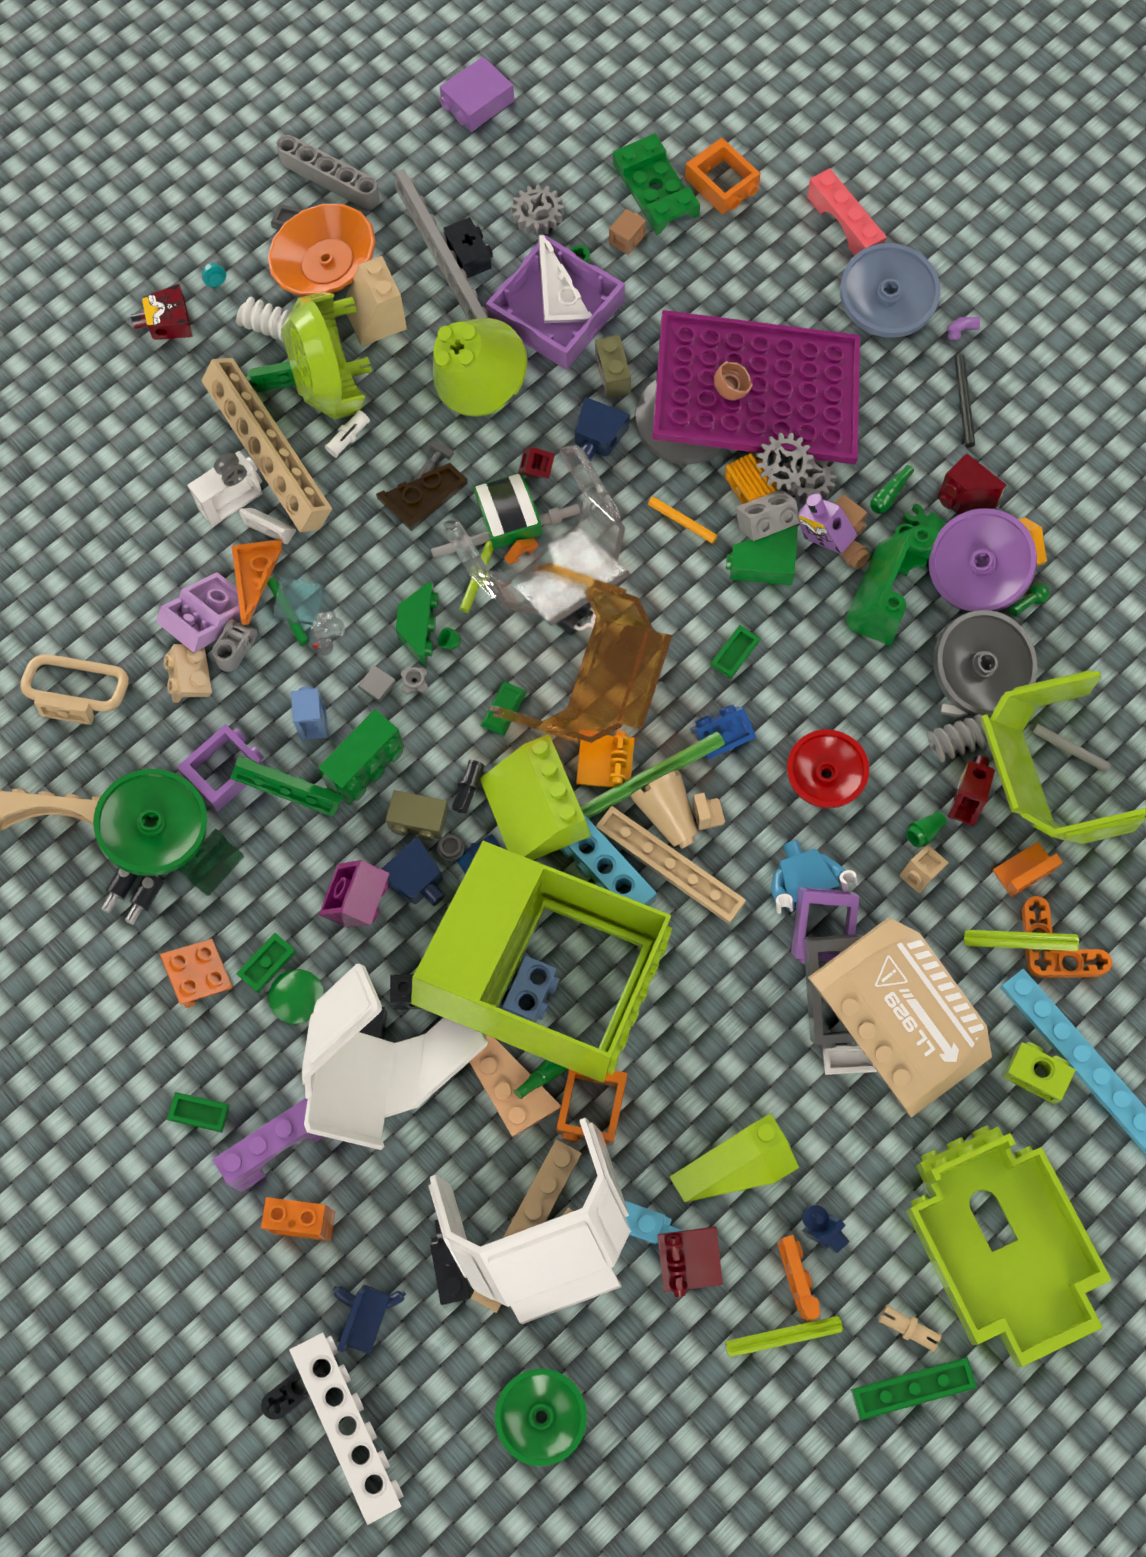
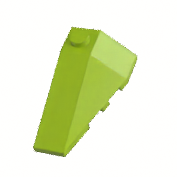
M770 1113L669 1178L683 1202L687 1203L762 1185L774 1184L799 1169V1166L786 1137Z

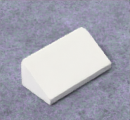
M241 508L239 510L244 525L275 540L281 539L284 544L288 545L296 532L295 528L254 508Z

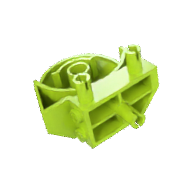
M320 292L297 299L281 328V333L298 395L302 396L307 404L337 420L355 415L358 410H361L365 396L357 389L352 377L371 373L372 369L371 366H368L370 364L368 357L346 362L340 343L335 317L356 313V306L345 307L355 304L353 297L350 296L349 298L333 302L334 294Z

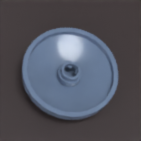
M895 243L876 244L861 250L847 264L840 283V299L848 317L864 331L887 338L907 336L924 327L935 313L941 291L937 272L929 260L918 251Z

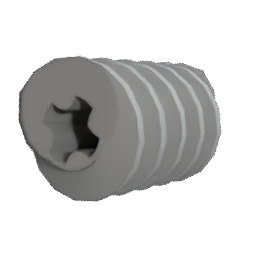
M980 714L975 715L973 719L965 718L963 722L956 721L953 726L947 724L943 729L935 728L933 733L931 731L927 732L932 752L940 762H945V753L948 754L950 759H954L955 750L961 756L965 755V746H967L970 752H975V743L981 749L985 748L987 737Z

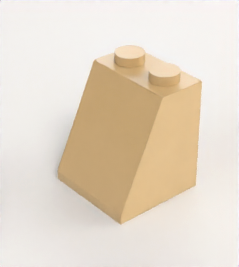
M380 256L359 264L354 275V281L351 283L346 298L352 296L355 304L345 307L356 306V313L346 315L362 347L407 329L401 294L383 257Z

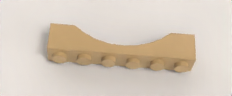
M0 789V830H5L15 823L28 818L42 815L74 817L93 826L94 812L100 797H92L89 800L82 799V797L74 794H66L65 797H59L45 791H41L38 794H29V792L22 789H12V792Z

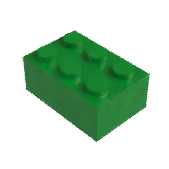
M374 709L318 767L325 785L336 793L343 795L342 800L348 805L354 800H360L366 792V787L372 781L376 782L385 772V767L391 761H397L402 755L404 745L399 729Z

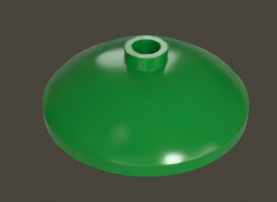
M532 1369L517 1375L505 1386L496 1404L495 1426L502 1445L514 1458L528 1465L548 1466L564 1460L578 1447L586 1429L587 1411L582 1394L569 1378L554 1370ZM540 1410L547 1413V1420L544 1423H539L536 1420V1414Z

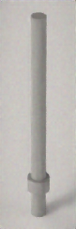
M574 504L558 509V507L547 510L548 513L539 515L541 525L548 523L554 525L562 522L564 518L580 514L581 512L579 505ZM487 531L430 550L433 559L491 540Z

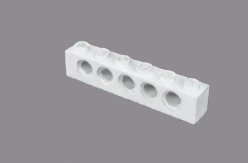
M322 1332L291 1348L289 1351L366 1524L369 1525L402 1507L399 1499L404 1497L396 1479L390 1482L385 1471L390 1468L383 1450L377 1453L372 1442L377 1439L370 1421L364 1424L359 1412L364 1410L357 1392L351 1395L346 1383L351 1381L344 1364L338 1367L333 1356L338 1353L332 1337L325 1338ZM319 1359L328 1361L331 1368L330 1373L323 1378L315 1376L312 1369L313 1364ZM333 1387L339 1388L343 1393V1401L335 1407L330 1406L325 1399L327 1391ZM345 1416L352 1417L356 1422V1429L350 1435H343L338 1428L339 1421ZM359 1445L366 1446L369 1451V1458L363 1464L354 1463L351 1457L353 1449ZM374 1474L380 1476L382 1479L381 1489L376 1493L367 1492L365 1489L366 1479Z

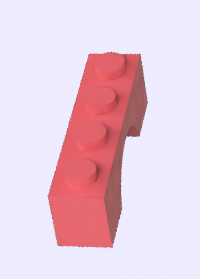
M830 168L810 179L807 198L820 214L829 212L838 220L846 235L848 249L854 256L867 247L886 242V235Z

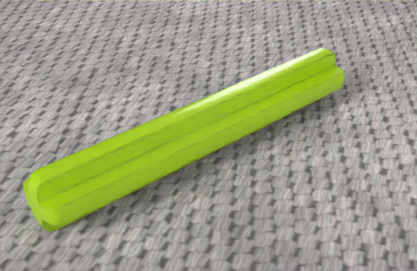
M966 930L964 933V943L966 946L1077 951L1079 949V936L1077 934Z
M835 1316L728 1340L725 1342V1348L728 1357H734L841 1333L843 1325L840 1317Z

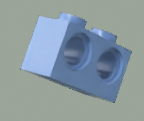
M301 687L297 691H291L293 723L301 740L328 738L326 707L319 689Z
M525 956L503 1004V1010L536 1023L537 1019L543 1020L549 1005L545 1003L548 994L555 993L560 981L557 978V969ZM536 973H541L546 976V981L541 985H535L531 982V977ZM523 999H532L535 1002L534 1007L529 1011L522 1010L519 1004Z

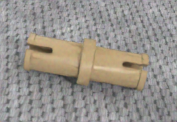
M888 1304L885 1306L882 1312L893 1317V1320L881 1314L879 1323H883L901 1333L902 1338L907 1341L912 1339L931 1352L936 1350L938 1345L927 1340V1337L940 1342L942 1336L940 1333H936L918 1323V1319L913 1316L909 1318L891 1308Z

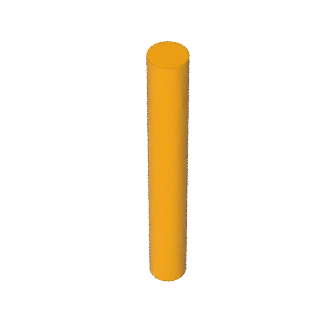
M654 496L649 500L648 505L708 542L713 544L716 541L718 535Z

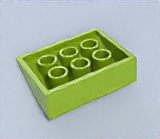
M550 734L523 744L480 778L508 851L534 860L591 837L587 822Z

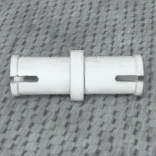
M358 410L346 425H341L338 428L339 432L325 445V449L333 457L337 458L339 453L350 442L354 443L357 439V434L370 422L368 416ZM352 427H354V429L348 434V436L343 441H340L344 437V435Z

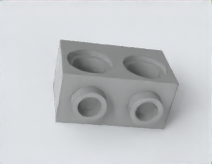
M783 490L735 507L739 530L753 541L799 524L796 499Z

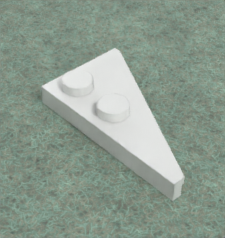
M539 235L544 323L587 322L592 316L591 312H588L581 300L580 293L574 288L569 274L554 254V249L550 242L546 240L544 235Z

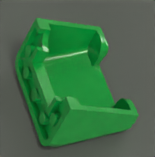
M919 525L883 540L877 545L847 613L846 624L850 630L888 646L892 645L907 604L902 595L890 589L897 573L907 576L913 568L919 567V569L924 570L938 536V530Z

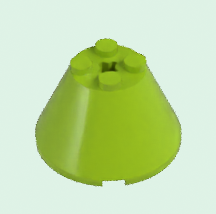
M477 318L455 322L448 326H442L438 330L433 348V382L438 396L449 408L465 416H485L503 408V404L513 394L516 396L526 376L527 352L522 339L512 327L497 319Z

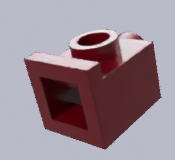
M535 447L525 448L518 474L535 479H549L555 453Z

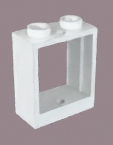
M240 451L235 454L239 459V464L243 465L247 470L246 477L240 483L234 486H226L221 479L222 475L217 474L214 468H212L187 485L198 510L212 527L263 494L260 487L262 480L256 472L258 469L250 457L245 459Z

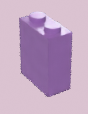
M484 56L439 87L442 107L446 111H450L458 123L462 126L465 125L471 132L514 102L513 84Z

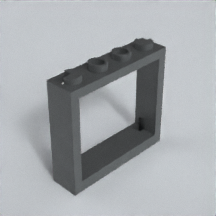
M867 933L803 938L810 1040L815 1045H819V1048H835L836 1043L847 1042V1046H858V1044L848 1031L823 1033L821 995L808 979L810 975L819 969L818 952L845 950Z

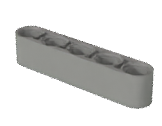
M284 135L277 140L276 147L279 159L284 167L364 209H373L379 204L380 198L377 182L371 176L294 136Z

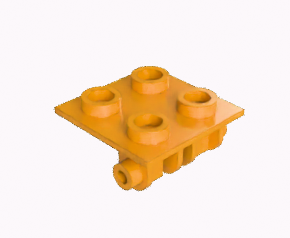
M616 731L614 736L581 733L576 785L614 788L629 780L632 774L635 737H627L625 731Z

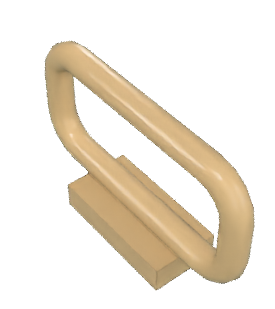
M42 654L30 660L22 676L20 687L22 693L27 698L35 700L34 704L41 717L92 725L95 717L93 710L108 712L121 704L128 687L129 678L122 668L114 665ZM42 665H53L115 676L118 679L114 694L108 701L35 690L31 687L35 673Z

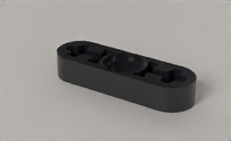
M333 1355L339 1367V1360L335 1355ZM319 1360L313 1364V1372L321 1366ZM298 1369L268 1392L262 1399L261 1410L267 1418L272 1420L281 1419L310 1397L308 1391L302 1395H298L293 1391V1381L300 1376ZM322 1371L317 1375V1377H326L328 1373ZM286 1386L288 1395L295 1399V1402L291 1404L290 1399H287L280 1405L282 1409L280 1413L277 1411L270 1412L269 1407L272 1405L270 1399L273 1397L278 1400L286 1395L281 1391Z

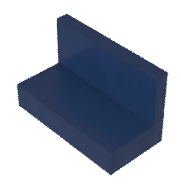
M363 1284L356 1293L338 1345V1351L343 1352L348 1346L370 1355L391 1294Z

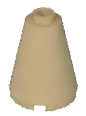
M679 770L660 777L649 783L644 790L639 789L631 795L635 804L674 847L679 845L683 849L696 842L694 836L698 832Z

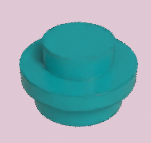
M216 263L207 264L202 270V280L208 287H218L226 280L225 269Z

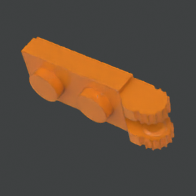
M793 1235L783 1237L778 1240L777 1245L793 1300L795 1301L797 1311H799L798 1315L806 1321L815 1320V1318L817 1319L820 1316L821 1308H819L818 1299L810 1293L812 1281L807 1270L804 1271L801 1263L803 1258L801 1244L799 1241H795Z

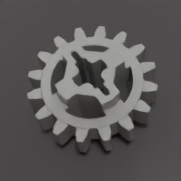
M538 184L534 190L527 186L526 193L520 190L519 198H513L514 205H511L513 222L518 223L519 230L525 227L526 234H529L532 230L535 231L536 236H539L542 230L545 234H548V228L556 230L557 223H562V215H564L562 197L557 198L556 190L550 193L549 186H546L544 190L540 189Z
M778 433V440L770 436L768 438L769 445L761 444L762 449L765 450L764 453H757L756 455L762 459V462L756 464V467L763 468L764 470L759 476L761 478L768 476L766 484L771 485L773 482H776V489L779 490L782 484H785L786 489L790 490L792 482L800 486L799 478L807 479L808 475L805 473V470L813 468L812 465L807 464V460L813 458V455L806 454L810 446H801L802 437L794 441L793 433H789L787 439H784L783 433ZM788 443L796 448L786 451L781 444ZM772 450L774 454L773 461L768 465V455ZM780 454L784 457L790 456L788 461L789 469L785 466H779L778 463L781 461ZM799 458H801V467L797 472L795 468L796 462ZM782 471L785 472L788 479H779L773 474Z
M788 457L787 463L783 464V466H785L788 469V461L790 460V457ZM799 458L796 462L795 468L797 472L801 467V458ZM807 460V464L813 466L812 469L805 470L808 478L800 477V486L792 482L791 489L788 490L787 494L796 496L797 503L804 499L806 504L807 498L812 494H819L822 499L826 500L829 493L833 492L837 478L836 475H833L835 468L827 467L829 461ZM781 471L779 479H788V476L785 472ZM782 484L781 489H786L785 484Z

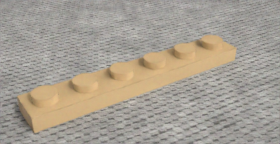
M613 806L609 808L596 825V828L606 838L729 925L746 903V899Z
M557 1139L555 1140L503 1238L547 1221L582 1155L581 1152ZM476 1291L471 1296V1299L495 1313H498L502 1305L496 1300H491Z

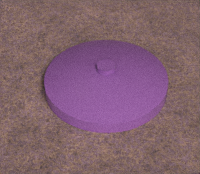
M975 509L962 513L950 520L938 533L929 556V572L937 591L949 604L965 612L976 610L997 612L1011 606L1028 590L1034 579L1037 567L1035 544L1027 528L1014 516L995 509Z

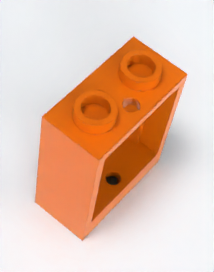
M722 137L686 163L685 180L722 215L729 210L736 209L748 196L752 197L759 189L761 173ZM723 161L743 178L742 181L726 193L706 175Z
M569 1069L556 1129L557 1134L562 1135L561 1139L570 1142H578L579 1138L585 1139L582 1127L566 1124L575 1079L617 1087L608 1133L602 1132L606 1147L607 1144L614 1145L628 1073L615 1070L613 1075L608 1073L604 1083Z
M266 1197L261 1228L275 1235L331 1242L336 1212L324 1204Z

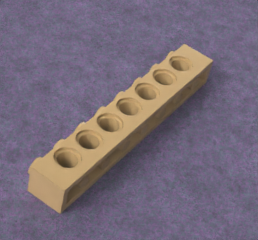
M212 359L201 380L299 532L321 529L332 507L234 359Z

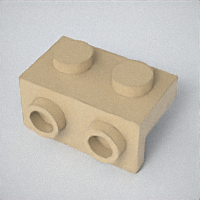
M174 644L164 657V667L168 670L169 674L168 692L172 694L173 703H179L183 697H209L212 689L205 647L193 653L184 644Z

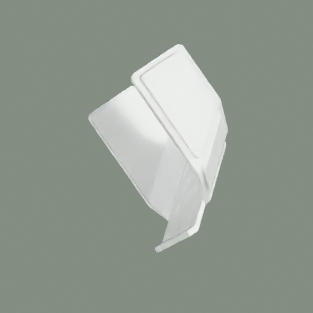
M356 964L316 1001L314 1013L310 1016L302 1067V1085L305 1084L306 1099H308L304 1121L307 1133L374 1149H383L385 1147L382 1141L384 1118L418 1108L487 1046L488 1040L486 1035L444 1017L426 1034L397 1043L360 1033L359 1031L381 1012L382 1005L366 967Z
M586 1117L580 1119V1123L598 1177L583 1208L480 1247L466 1238L451 1185L437 1175L430 1177L431 1184H429V1189L443 1239L463 1276L467 1277L476 1292L491 1300H496L507 1307L511 1306L521 1324L622 1287L612 1267L615 1266L631 1232L626 1219L629 1213L602 1132L593 1122L590 1123Z

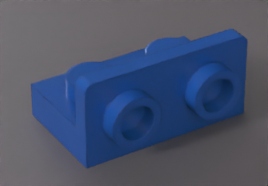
M734 704L720 709V714L713 718L705 716L695 721L696 726L691 727L690 730L692 734L696 735L698 742L718 732L725 743L724 746L705 756L706 759L709 760L756 738L744 708L735 707Z

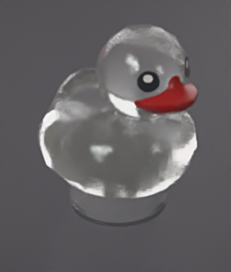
M335 611L314 615L315 623L311 627V633L318 641L312 645V648H315L317 653L322 656L330 655L334 649L333 643L328 637L336 635L342 637L345 632V625L342 620L336 618Z

